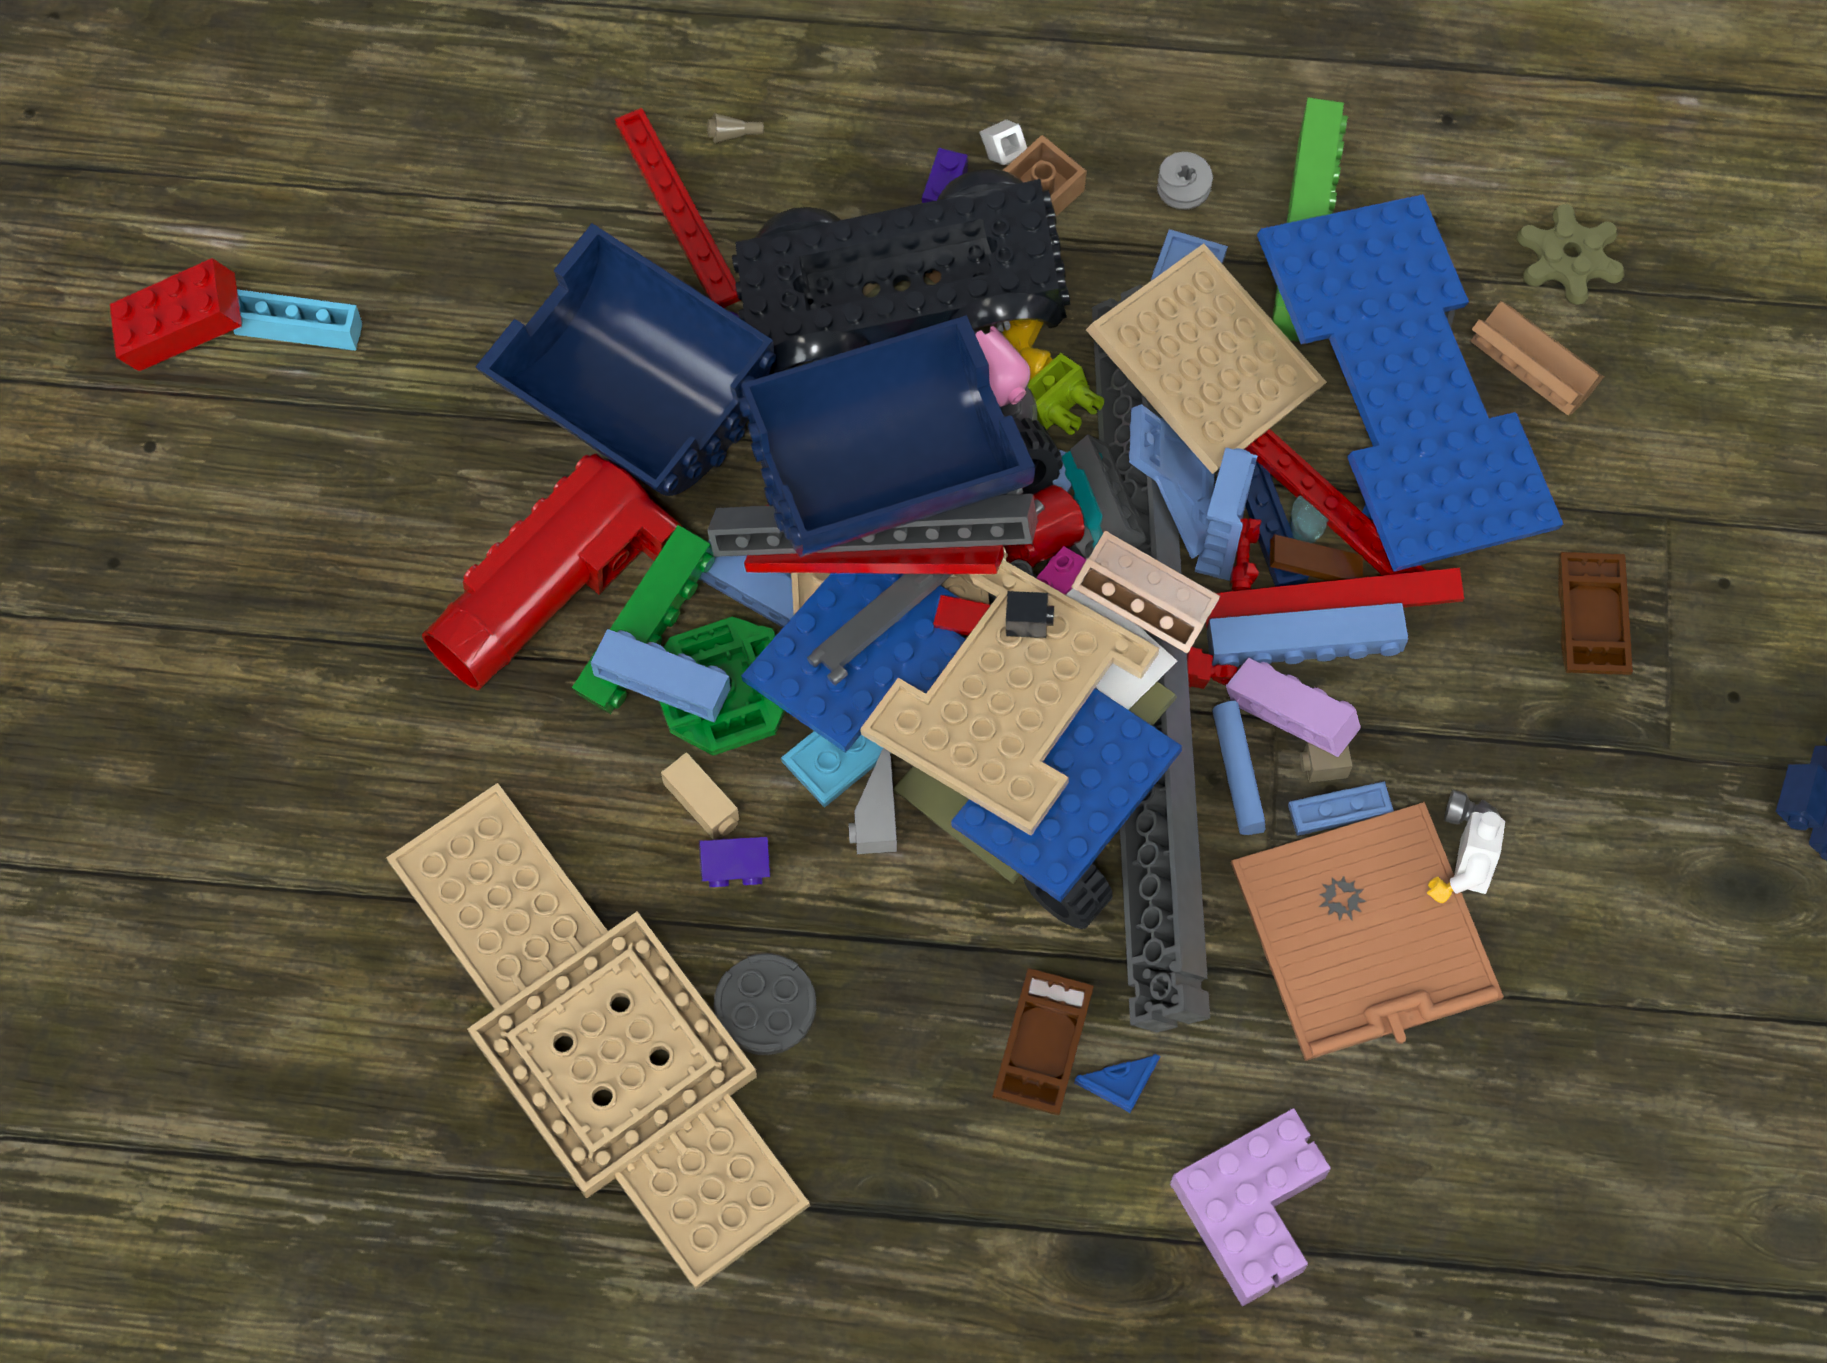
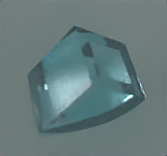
M1299 495L1293 504L1288 523L1294 539L1314 543L1324 534L1328 519Z

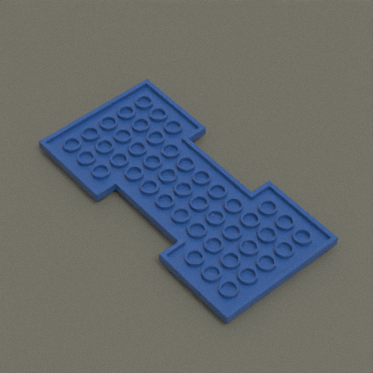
M1423 194L1260 229L1257 233L1258 240L1301 345L1329 338L1373 447L1352 451L1347 458L1394 572L1558 530L1564 525L1517 413L1513 412L1489 418L1444 313L1464 308L1469 303V300Z
M831 573L741 675L742 681L846 753L861 736V727L898 678L926 694L966 640L954 631L934 628L933 625L940 596L959 597L941 585L938 586L843 666L848 676L835 686L827 678V675L832 671L823 663L814 668L808 662L807 657L904 574ZM1095 688L1043 761V763L1067 776L1068 784L1032 836L970 799L953 818L951 825L954 829L1061 902L1182 752V745Z

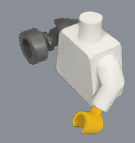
M1452 790L1444 821L1457 825L1464 820L1468 821L1460 839L1454 877L1450 878L1448 884L1439 877L1433 878L1428 883L1431 890L1427 894L1439 903L1446 902L1453 891L1456 894L1465 890L1486 894L1500 857L1505 821L1492 805L1484 800L1475 805L1474 802L1469 800L1466 793Z

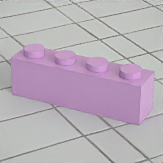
M1248 658L1226 685L1230 700H1236L1240 709L1337 757L1340 756L1361 729L1357 711L1350 703L1346 701L1339 702L1329 697L1319 688L1315 687L1312 689L1302 684L1300 680L1292 675L1285 676L1275 671L1271 665L1265 662L1259 663Z

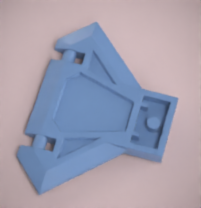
M1142 404L1131 408L1129 463L1156 481L1192 559L1202 553L1204 549H1207L1204 547L1205 538L1207 535H1210L1207 533L1209 522L1214 520L1207 519L1206 516L1214 491L1215 473L1212 474L1163 417H1158Z

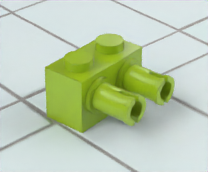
M1062 353L1035 375L1027 385L1036 401L1037 421L1042 426L1044 425L1046 430L1053 424H1056L1067 434L1072 435L1075 431L1070 426L1078 431L1082 421L1079 416L1074 415L1069 409L1077 403L1086 409L1088 413L1094 415L1098 412L1092 405L1098 410H1101L1104 405L1103 397L1090 390L1082 367Z

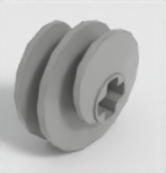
M1189 152L1174 153L1165 158L1160 165L1157 192L1161 200L1168 206L1176 209H1191L1207 200L1211 192L1213 180L1212 171L1208 163L1200 156Z

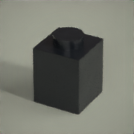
M1008 591L1006 636L1046 638L1047 626H1054V606H1048V593Z

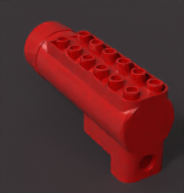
M597 453L591 456L588 454L583 456L577 463L576 470L569 477L564 476L556 483L553 488L554 492L546 499L541 498L533 506L531 514L524 521H517L511 527L509 536L502 543L496 542L492 545L486 554V558L479 565L474 564L467 570L463 577L464 593L451 602L445 611L422 633L425 644L434 656L464 684L475 690H480L499 670L511 662V659L585 584L600 595L642 552L655 561L677 525L683 527L651 500L642 486L617 464L604 460Z

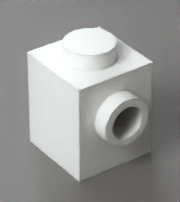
M1004 120L980 131L989 160L1002 165L1010 164L1027 149L1020 125Z

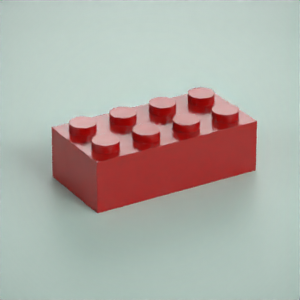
M213 258L110 304L116 358L138 371L242 326L235 273Z

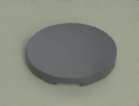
M755 954L737 963L728 972L726 971L720 979L714 997L715 1016L741 1050L757 1055L777 1054L795 1046L810 1030L816 1014L815 990L806 973L794 961L776 954Z

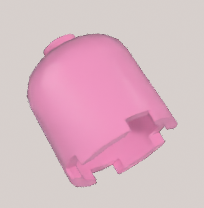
M990 327V332L987 334L980 330L975 335L989 364L991 389L1000 407L1010 403L1014 405L1022 400L1026 394L1025 389L1030 380V367L996 327Z

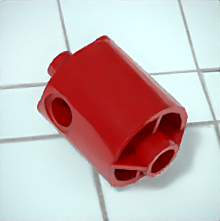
M1051 485L1033 494L1034 501L1036 499L1039 500L1045 509L1037 515L1038 522L1032 544L1003 545L1008 554L1006 558L1008 563L1015 560H1023L1033 568L1037 563L1055 556L1063 546L1070 548L1082 540L1085 525L1081 508L1062 487Z

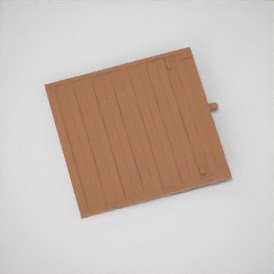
M1425 802L1231 860L1233 871L1305 1061L1392 1033L1396 1042L1402 1044L1406 1040L1405 1029L1490 1004L1504 998L1462 893L1456 894L1453 891L1449 899L1444 903L1435 901L1427 894L1431 890L1428 883L1433 878L1439 877L1448 884L1450 878L1454 877V873ZM1344 876L1347 883L1355 881V889H1364L1358 895L1359 898L1366 902H1358L1357 904L1362 912L1355 909L1351 911L1353 921L1347 913L1343 914L1339 921L1337 912H1333L1328 916L1330 908L1328 906L1319 907L1325 902V897L1319 895L1326 893L1327 889L1323 884L1330 886L1332 884V877L1339 882ZM1335 884L1336 896L1328 901V903L1340 902L1348 911L1347 900L1356 893L1355 891L1351 893L1343 892Z

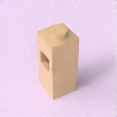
M687 752L661 772L665 787L713 840L721 834L726 836L735 829L739 820L738 808Z

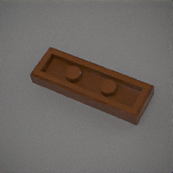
M1276 534L1270 539V567L1327 581L1363 578V555Z

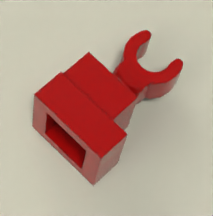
M1191 647L1187 654L1189 687L1204 689L1210 678L1222 685H1227L1237 673V667L1233 665L1214 666L1212 665L1213 655L1204 654L1202 649Z

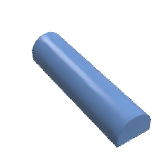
M1236 700L1224 702L1215 706L1212 712L1239 832L1242 835L1264 833L1265 818L1239 705Z

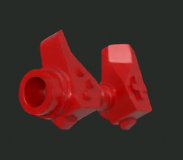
M1240 519L1243 527L1237 547L1236 566L1232 568L1231 572L1233 591L1250 590L1251 585L1258 577L1259 571L1256 564L1249 563L1250 543L1256 544L1259 539V528L1262 522L1260 519Z

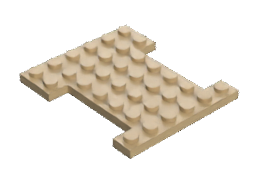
M1002 559L997 574H974L972 577L973 584L997 598L929 691L925 694L898 678L860 730L861 735L1032 836L1068 784L1067 776L1043 763L1046 756L1112 663L1142 679L1158 656L1159 648ZM1008 591L1048 593V606H1054V626H1047L1046 638L1006 636Z

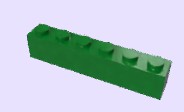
M677 525L610 630L615 632L619 630L626 631L638 641L646 644L654 642L661 645L662 634L667 627H672L680 615L679 608L685 599L689 600L694 595L698 586L696 582L703 572L707 573L711 569L715 561L711 544ZM595 651L572 688L579 696L611 714L614 708L618 709L624 703L627 697V688L594 676L591 661L596 653Z

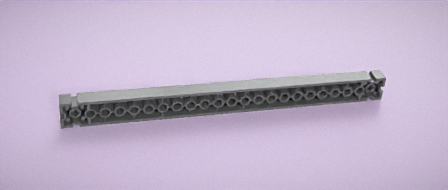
M1138 285L1121 293V301L1119 302L1110 298L1093 306V322L1143 286ZM1094 340L1097 395L1102 396L1104 399L1103 407L1101 410H1098L1099 440L1109 445L1147 538L1137 549L1181 574L1179 531L1156 481L1129 463L1131 408L1142 404L1158 417L1162 418V416ZM1144 630L1177 660L1158 680L1159 683L1175 693L1177 699L1154 723L1153 727L1182 745V752L1120 828L1128 985L1135 987L1136 997L1129 998L1130 1025L1157 1033L1178 1027L1177 1021L1191 1024L1210 1019L1209 992L1201 990V982L1208 979L1187 654Z

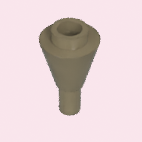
M717 113L713 114V119H708L707 134L708 137H713L714 143L744 136V134H763L764 130L763 122H744L743 120Z

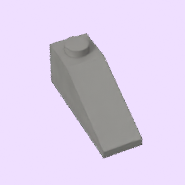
M884 748L854 811L855 823H848L850 843H856L857 854L897 852L890 751Z

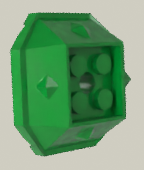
M729 617L668 639L663 647L666 652L677 656L678 654H685L693 658L697 664L705 667L711 665L722 669L729 676L731 687L715 723L659 701L671 734L712 756L776 735L786 711L744 683L741 677L775 638L772 628L762 625L758 626L739 618Z

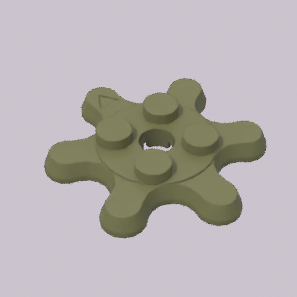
M1561 204L1555 208L1552 214L1554 228L1542 230L1532 225H1526L1517 233L1518 243L1523 247L1532 249L1538 257L1535 264L1530 265L1524 270L1523 279L1525 283L1538 287L1548 280H1557L1564 285L1566 290L1565 296L1572 304L1580 305L1587 301L1589 297L1587 282L1590 279L1601 278L1609 283H1618L1624 278L1623 265L1619 261L1609 258L1603 251L1604 247L1613 243L1618 236L1617 228L1611 222H1603L1595 228L1581 226L1575 219L1573 207L1568 204ZM1574 246L1579 256L1569 257L1565 254L1564 249Z

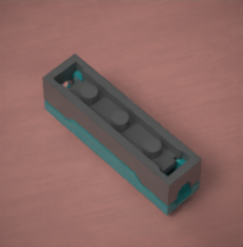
M1086 435L1070 451L1062 456V462L1066 469L1065 476L1071 482L1075 492L1074 499L1083 512L1084 524L1090 530L1094 540L1093 547H1096L1104 531H1107L1131 546L1138 548L1147 538L1109 445L1090 435Z

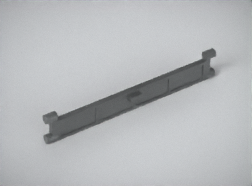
M1020 488L1001 495H1020L1023 493V490ZM1036 499L1034 503L1036 508V514L1038 515L1045 508L1043 504ZM904 574L813 650V653L807 657L808 662L814 668L823 663L832 671L827 675V678L836 686L848 676L843 666L953 574Z

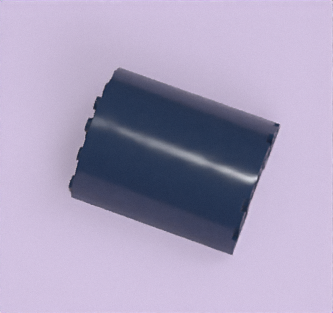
M591 223L553 270L559 285L526 326L514 318L476 365V369L662 495H677L698 482L713 466L719 467L725 460L726 451L732 443H738L745 433L744 425L748 421V417H743L738 398L743 397L741 384L769 375L771 366L776 359L773 340Z
M967 315L741 384L743 397L738 398L743 417H748L749 419L748 428L753 441L751 447L756 462L761 461V473L766 485L764 492L769 506L774 505L776 511L774 517L779 532L784 531L786 539L790 540L794 550L800 557L1024 488L1034 481V463L1012 415L1004 417L990 386L989 364Z

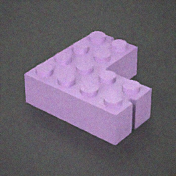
M1294 1108L1173 1175L1170 1184L1242 1306L1269 1292L1273 1284L1276 1288L1303 1273L1308 1265L1274 1207L1325 1179L1331 1168L1315 1142L1307 1144L1310 1134Z

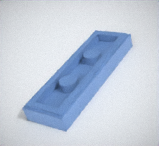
M1385 781L1289 801L1288 804L1297 836L1346 826L1394 812Z

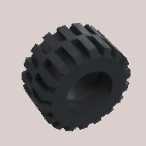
M1015 418V424L1035 466L1034 481L1032 484L1022 488V494H1035L1053 485L1052 481L1058 479L1060 475L1058 470L1063 465L1061 461L1062 456L1044 425L1042 426L1039 421H1032L1030 418H1023L1021 421Z
M1093 864L1090 865L1061 902L1022 876L1029 892L1043 908L1063 923L1078 929H1086L1113 898V893L1107 880Z

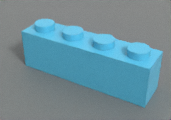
M237 290L242 326L233 330L235 335L356 351L362 328V321L356 305Z

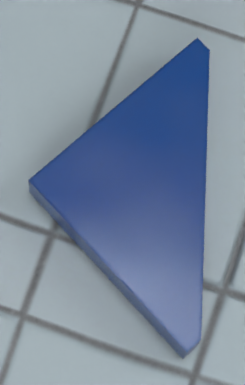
M1154 1054L1151 1057L1117 1064L1090 1074L1078 1075L1074 1083L1131 1113L1160 1060V1056Z

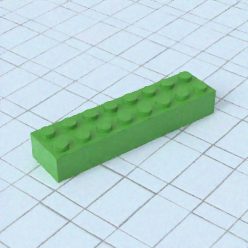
M1307 98L1299 135L1287 223L1332 214L1334 211L1337 196L1335 190L1340 175L1339 162L1344 147L1343 134H1345L1348 116L1342 115L1344 106L1342 102ZM1277 286L1272 321L1289 340L1300 342Z

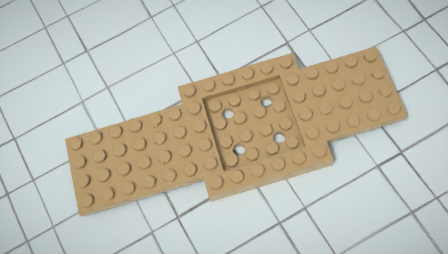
M498 783L386 857L391 867L494 1009V1011L468 1028L470 1036L587 1199L616 1178L695 1290L810 1206L809 1201L731 1098L732 1094L757 1077L754 1066L638 912H635L607 931ZM617 997H626L630 1000V1006L624 1012H615L611 1009L612 1001ZM562 1036H568L573 1039V1046L567 1052H559L554 1048L556 1040ZM656 1050H665L670 1056L666 1064L656 1066L650 1062L651 1054ZM600 1090H608L613 1095L611 1102L606 1106H598L593 1102L594 1095Z

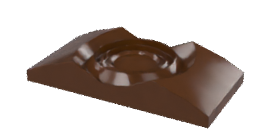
M1561 552L1559 555L1558 596L1562 614L1561 647L1566 673L1631 675L1633 673L1625 554Z
M1028 968L992 1098L1057 1116L1060 1115L1094 985Z

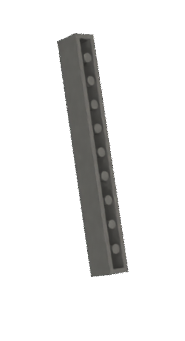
M1033 494L998 495L815 553L1032 544L1038 522ZM774 505L716 508L707 530L714 557L796 554V551L790 540L786 539L784 531L779 532L774 517V513H776Z

